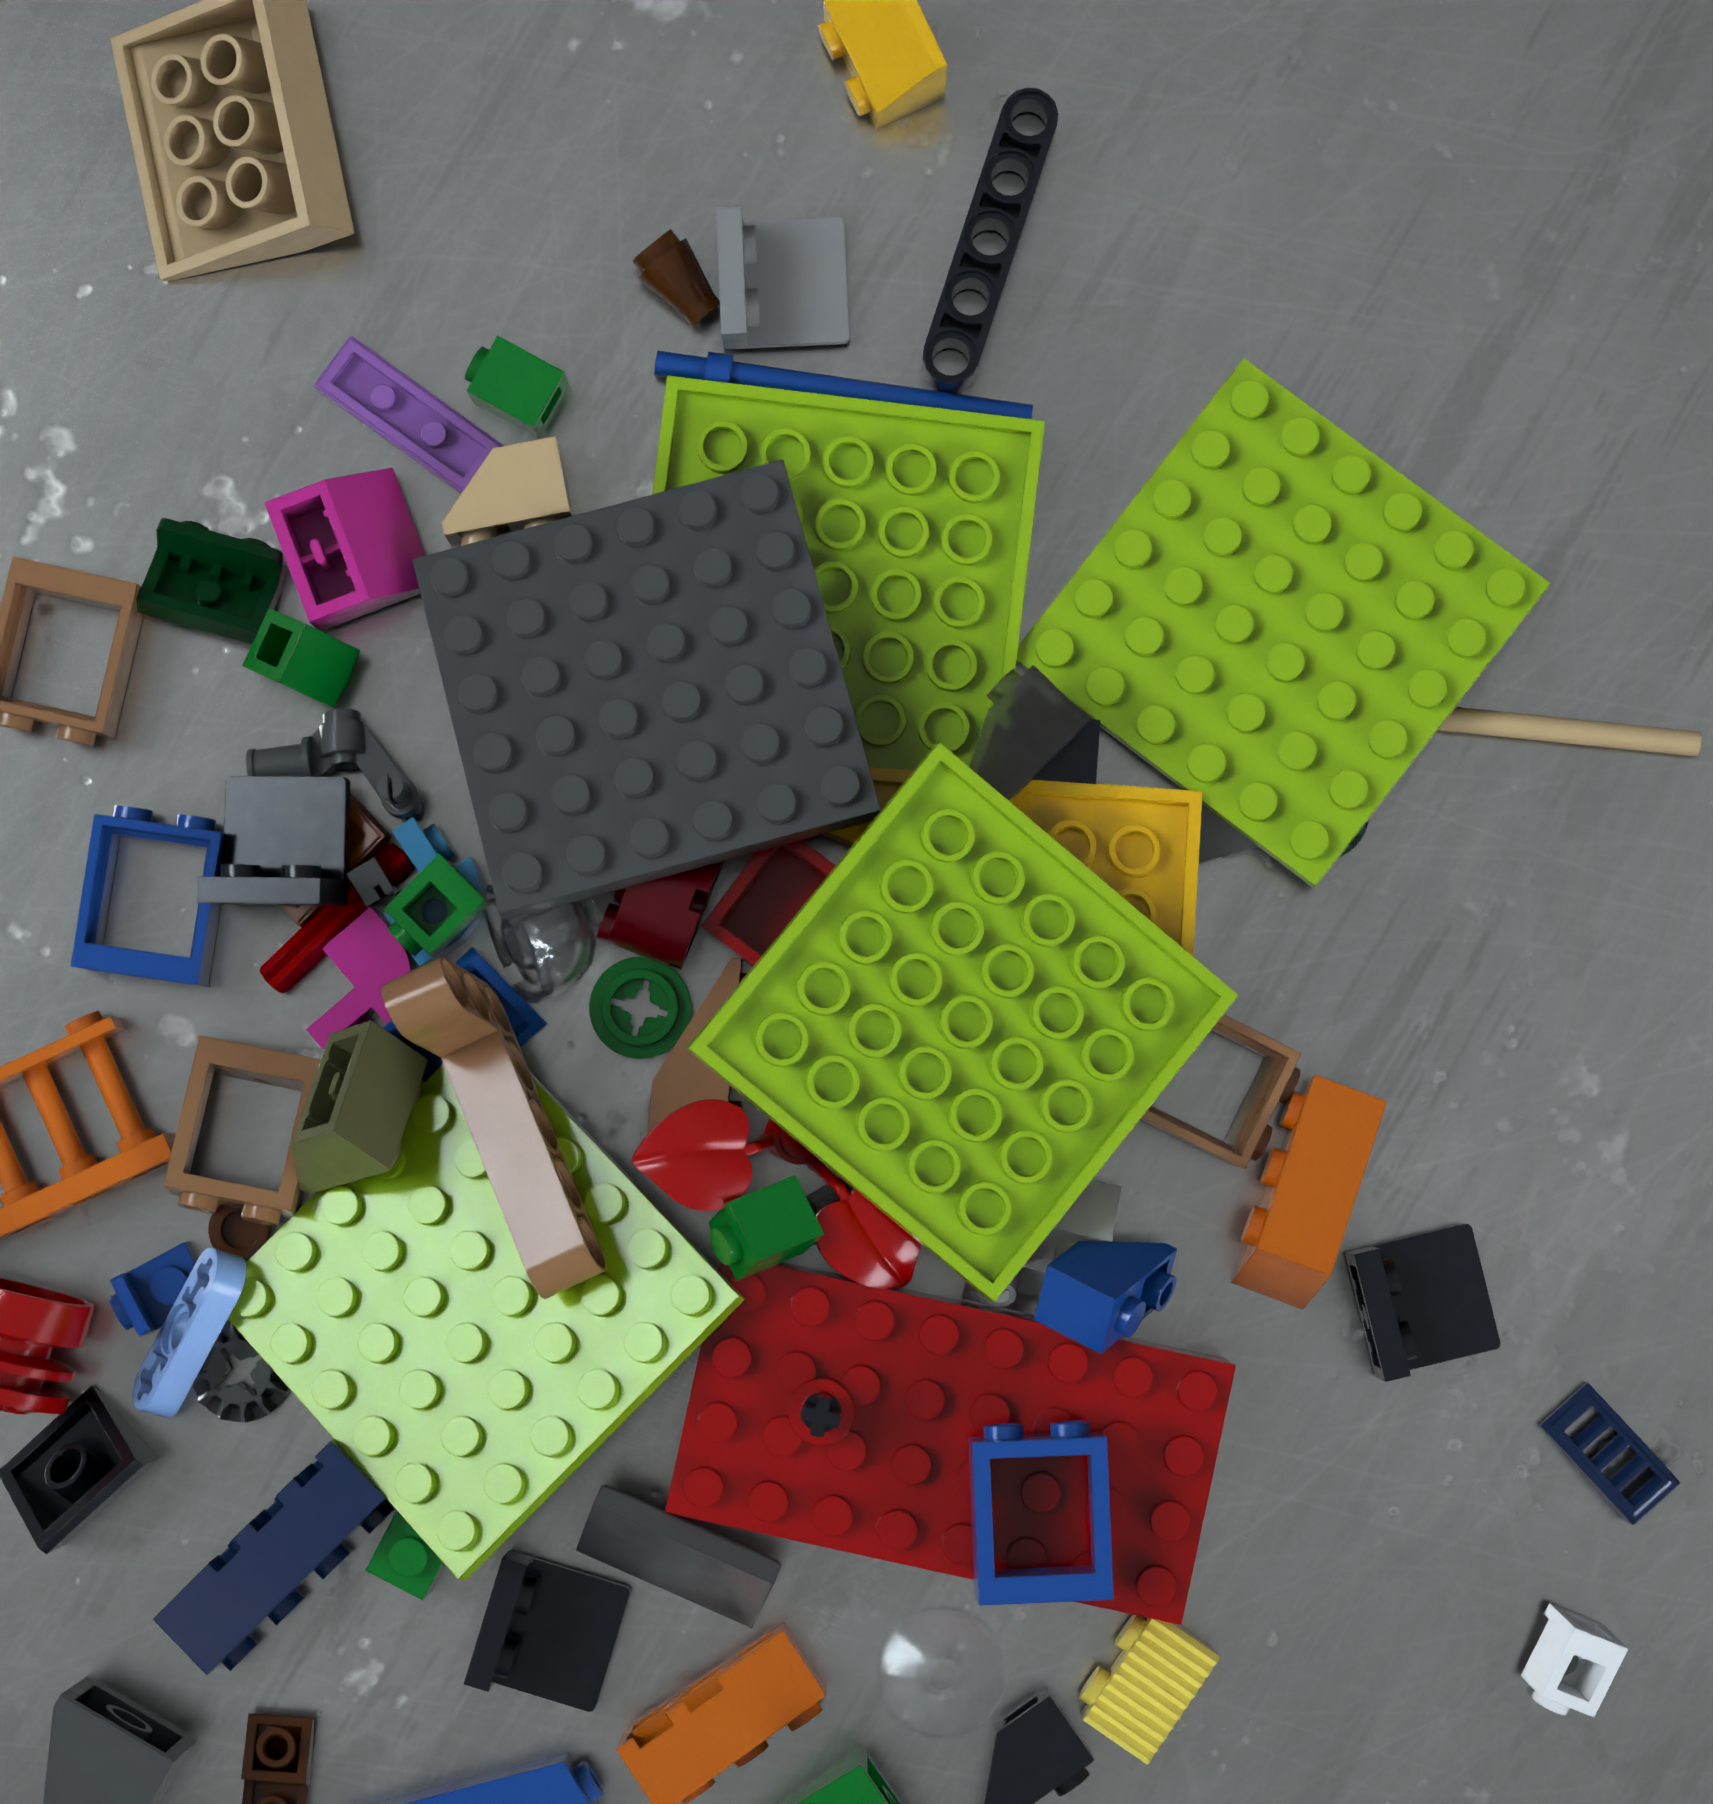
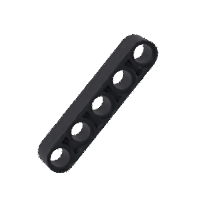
M1027 87L1017 90L1007 98L1002 107L924 345L922 373L924 380L934 391L960 394L971 387L977 377L1055 139L1058 122L1056 103L1049 94L1040 89ZM1034 112L1043 119L1046 127L1037 135L1027 136L1017 132L1011 121L1019 113ZM1014 171L1023 177L1026 182V188L1016 195H1004L995 189L992 179L1000 172ZM987 229L995 230L1006 239L1007 246L999 254L992 256L984 255L974 247L972 242L974 236L980 231ZM975 289L984 295L988 305L979 314L965 315L956 309L952 300L961 290ZM954 348L966 356L968 366L960 374L953 376L945 375L934 366V356L943 349Z

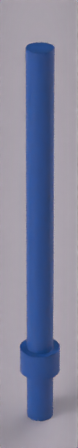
M657 351L654 376L660 377L676 376L1031 419L1033 405L734 362V355L708 352L706 358Z

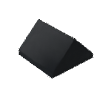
M91 1385L67 1407L66 1413L58 1415L0 1469V1479L38 1549L48 1554L67 1544L160 1457L107 1398Z

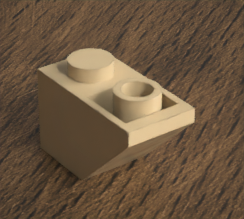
M556 436L492 448L442 521L443 533L450 544L461 543V546L573 516L561 448Z

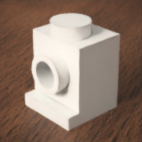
M1549 1603L1544 1613L1549 1620L1521 1677L1534 1689L1531 1696L1532 1699L1546 1709L1560 1715H1567L1571 1708L1595 1717L1628 1648L1604 1624Z

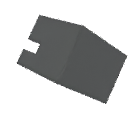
M375 857L347 873V876L368 908L374 907L385 900L378 890L379 888L386 895L389 894L390 897L398 892L380 860Z

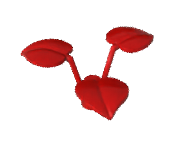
M718 1099L695 1101L672 1112L654 1126L644 1137L632 1157L633 1166L651 1179L669 1197L687 1208L698 1211L721 1210L725 1208L727 1202L735 1200L744 1194L752 1179V1166L747 1155L758 1154L768 1148L772 1155L783 1161L795 1165L806 1164L840 1199L822 1207L815 1215L824 1232V1235L816 1241V1245L826 1262L841 1275L872 1288H902L912 1280L921 1244L853 1188L850 1193L845 1184L816 1156L771 1119L766 1124L764 1134H761L759 1139L746 1143L749 1135V1120L746 1113L740 1107Z

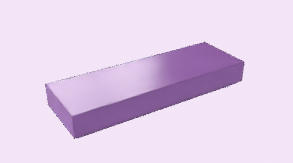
M352 335L349 336L313 385L324 396L460 494L464 491L492 448L504 446Z

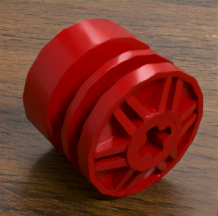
M0 1278V1411L23 1415L38 1412L46 1414L66 1413L70 1396L43 1383L44 1380L68 1383L75 1381L77 1371L50 1356L53 1347L79 1348L84 1346L94 1309L92 1303L55 1290Z

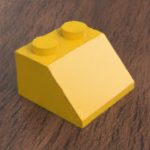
M823 0L825 22L817 25L831 59L835 60L842 56L852 78L844 81V84L859 116L869 113L878 130L945 99L948 64L917 0Z

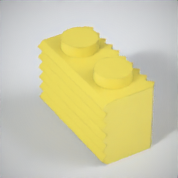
M1132 1615L1115 1641V1645L1122 1649V1652L1109 1671H1106L1101 1666L1094 1670L1080 1691L1078 1699L1086 1703L1080 1712L1083 1721L1148 1765L1161 1744L1166 1740L1169 1732L1174 1728L1176 1722L1181 1718L1184 1710L1196 1696L1199 1688L1204 1684L1205 1679L1210 1675L1213 1667L1218 1663L1220 1655L1213 1647L1181 1625Z

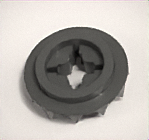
M230 1321L226 1322L193 1382V1387L198 1397V1403L205 1406L219 1419L247 1423L261 1419L273 1412L286 1398L290 1389L263 1358L256 1363L257 1367L250 1373L252 1380L255 1382L253 1386L258 1392L257 1395L252 1388H247L241 1382L231 1386L227 1385L224 1388L219 1386L225 1380L224 1376L231 1370L230 1364L227 1362L228 1356L223 1351L224 1349L230 1355L234 1354L240 1361L258 1355L257 1351Z

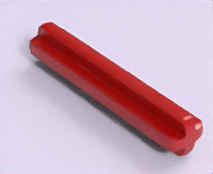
M394 843L387 844L374 856L380 860L395 887L414 868V864L408 855ZM351 881L348 882V906H323L261 966L260 974L274 990L280 993L288 992L326 955L322 948L368 909ZM379 888L378 890L384 898L386 894L384 893V891H382L381 888Z

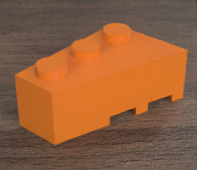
M1315 1074L1302 1093L1293 1091L1285 1104L1279 1126L1288 1130L1281 1149L1273 1147L1265 1164L1260 1184L1267 1187L1260 1206L1254 1205L1248 1216L1241 1237V1242L1246 1244L1231 1283L1302 1310L1307 1306L1332 1275L1387 1101Z
M782 1623L626 1728L616 1750L651 1804H678L680 1802L686 1804L709 1789L715 1783L713 1778L733 1763L739 1768L760 1755L769 1747L766 1739L785 1725L788 1726L790 1731H794L816 1717L823 1710L818 1701L826 1696L827 1686L786 1624Z

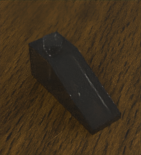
M1034 665L1023 676L1013 668L987 694V697L994 705L987 711L969 766L1010 802L1089 721Z

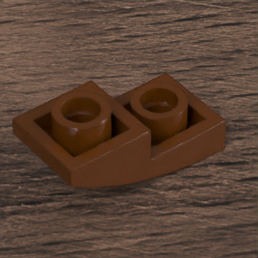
M248 1714L241 1779L244 1781L242 1804H309L314 1740L313 1718Z

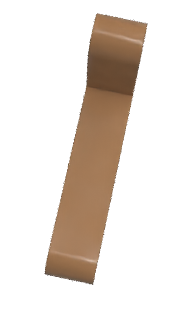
M443 956L383 984L381 993L385 1007L401 1035L442 1059L523 1266L539 1295L547 1299L606 1271V1261L600 1243L508 1016L492 987Z

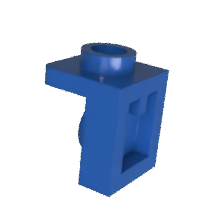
M189 1241L179 1244L127 1273H122L110 1279L116 1293L109 1296V1301L116 1317L126 1330L134 1327L137 1334L141 1337L161 1329L198 1260Z

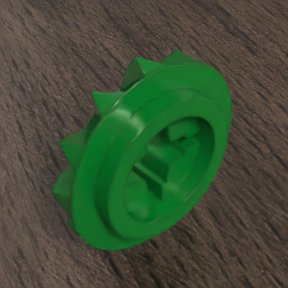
M631 957L621 960L605 970L593 987L589 1002V1014L593 1029L599 1039L609 1049L622 1056L635 1059L657 1057L675 1046L691 1020V999L688 988L681 976L670 966L646 957ZM648 980L650 981L648 986L650 1002L659 1006L660 1010L668 1011L667 1017L657 1015L656 1018L646 1017L643 1021V1026H639L637 1036H633L632 1014L624 1011L621 1006L613 1005L614 999L625 1001V998L636 999L639 990H643L644 981Z

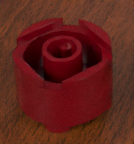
M724 861L615 890L613 902L620 906L609 903L596 938L666 966L670 965L681 970L695 939L699 923L709 903Z

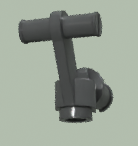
M335 709L325 712L323 714V724L319 726L312 736L303 737L301 744L259 750L254 748L248 749L246 753L248 776L327 777L334 770L346 771L359 767L381 799L382 806L391 816L406 822L412 817L420 821L424 815L425 808L421 802L419 790L411 781L405 779L368 726L361 721V713L357 710Z

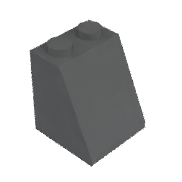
M85 1677L63 1692L53 1706L43 1804H160L196 1741Z

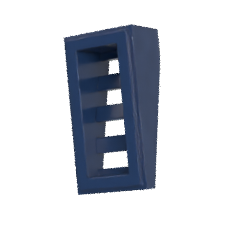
M1585 1382L1538 1424L1619 1516L1631 1525L1641 1520L1680 1484V1481L1588 1382ZM1592 1408L1599 1417L1571 1440L1564 1431ZM1610 1428L1616 1437L1589 1459L1583 1451ZM1628 1448L1634 1457L1608 1479L1601 1471ZM1646 1469L1653 1477L1630 1498L1626 1499L1620 1491Z

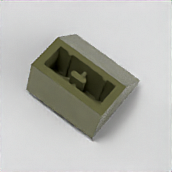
M372 1020L330 1033L291 1144L298 1187L308 1195L391 1171L393 1164L401 1154V1139L410 1112L420 1097V1082L428 1059Z

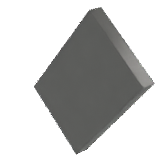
M606 1484L600 1487L576 1551L750 1628L753 1627L782 1566L779 1563L780 1561L674 1514L665 1513L663 1509Z

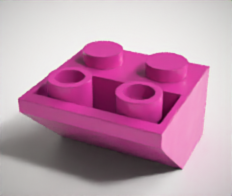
M393 468L325 479L264 502L307 618L316 629L323 631L421 594L412 559L426 556Z

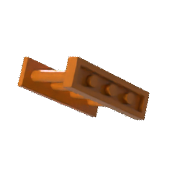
M100 1011L84 1015L64 1026L68 1036L0 1066V1088L24 1078L63 1167L58 1169L62 1180L39 1190L35 1181L28 1182L0 1120V1184L4 1190V1194L0 1196L3 1207L0 1208V1241L169 1164L175 1134L163 1133L156 1136L152 1127L145 1129L106 1042V1039L127 1030L122 1018L109 1016L103 1019ZM80 1051L84 1054L122 1139L116 1143L120 1153L100 1163H97L94 1154L87 1156L47 1067Z

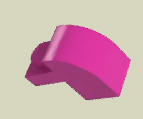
M369 907L322 948L355 987L306 1029L322 1049H325L330 1033L369 1021L368 1018L375 1012L388 1024L392 1019L382 998V985L417 968L416 961L411 953L387 930L391 924L379 910L373 907Z

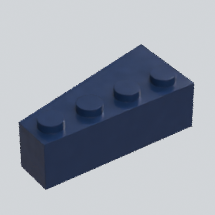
M335 1439L331 1440L315 1456L317 1461L314 1464L311 1463L298 1476H295L276 1495L275 1502L267 1510L264 1509L250 1521L227 1545L228 1548L220 1556L217 1555L153 1618L159 1627L206 1675L221 1663L229 1671L236 1667L258 1645L250 1634L267 1617L277 1626L303 1601L304 1597L297 1588L314 1571L324 1580L351 1553L343 1543L360 1526L370 1534L395 1510V1507L387 1500L386 1496Z

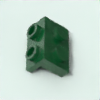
M161 518L156 529L157 550L137 596V612L252 644L268 609H275L284 585L283 553L278 549L271 548L268 544L258 539H239L210 531L207 527L197 522H178Z

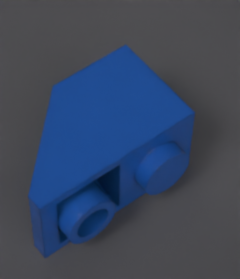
M1078 1241L1047 1265L1034 1320L1102 1354L1121 1337L1125 1336L1128 1338L1132 1336L1141 1321L1153 1310L1159 1312L1168 1304L1176 1286V1277L1171 1274L1177 1248L1167 1243Z

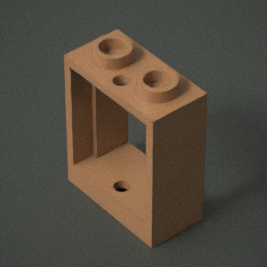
M12 556L0 607V726L30 733L32 732L34 722L58 727L56 738L87 746H94L96 735L115 739L144 615L137 612V596L141 589L139 584ZM35 593L119 611L95 716L11 698Z
M1224 1014L1212 1028V1031L1265 1057L1224 1142L1153 1106H1150L1140 1120L1228 1164L1246 1169L1250 1159L1256 1161L1261 1157L1270 1141L1272 1127L1267 1124L1278 1101L1285 1103L1297 1086L1301 1071L1295 1066L1302 1053Z
M199 1035L164 1181L165 1188L172 1195L179 1196L178 1206L210 1214L216 1213L218 1204L241 1208L242 1219L268 1226H279L281 1217L291 1218L295 1216V1213L301 1208L304 1191L298 1187L291 1144L321 1059ZM213 1074L302 1091L279 1192L190 1174Z

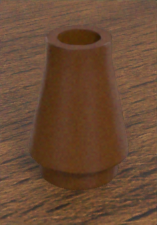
M672 229L664 233L632 260L641 272L637 278L683 315L692 327L720 305V300L713 293L687 239L684 238L680 241Z

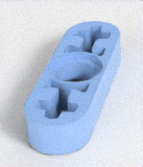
M213 1247L207 1248L199 1256L137 1373L133 1387V1404L137 1410L165 1418H171L177 1413L240 1297L246 1278V1263L242 1256Z

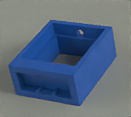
M115 805L113 816L94 814L71 967L209 987L221 904L198 903L190 958L103 945L119 838L125 837L207 849L203 877H221V865L224 864V833L215 831L216 820L178 814L176 826L152 822L153 811L120 805Z
M1067 1420L1050 1422V1433L1024 1434L1023 1424L996 1423L983 1425L984 1436L968 1437L974 1593L979 1606L1114 1600L1107 1436L1101 1431L1090 1432V1421ZM1087 1455L1092 1565L995 1569L990 1459Z

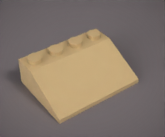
M202 0L110 38L160 281L168 282L305 252L355 233L306 0Z

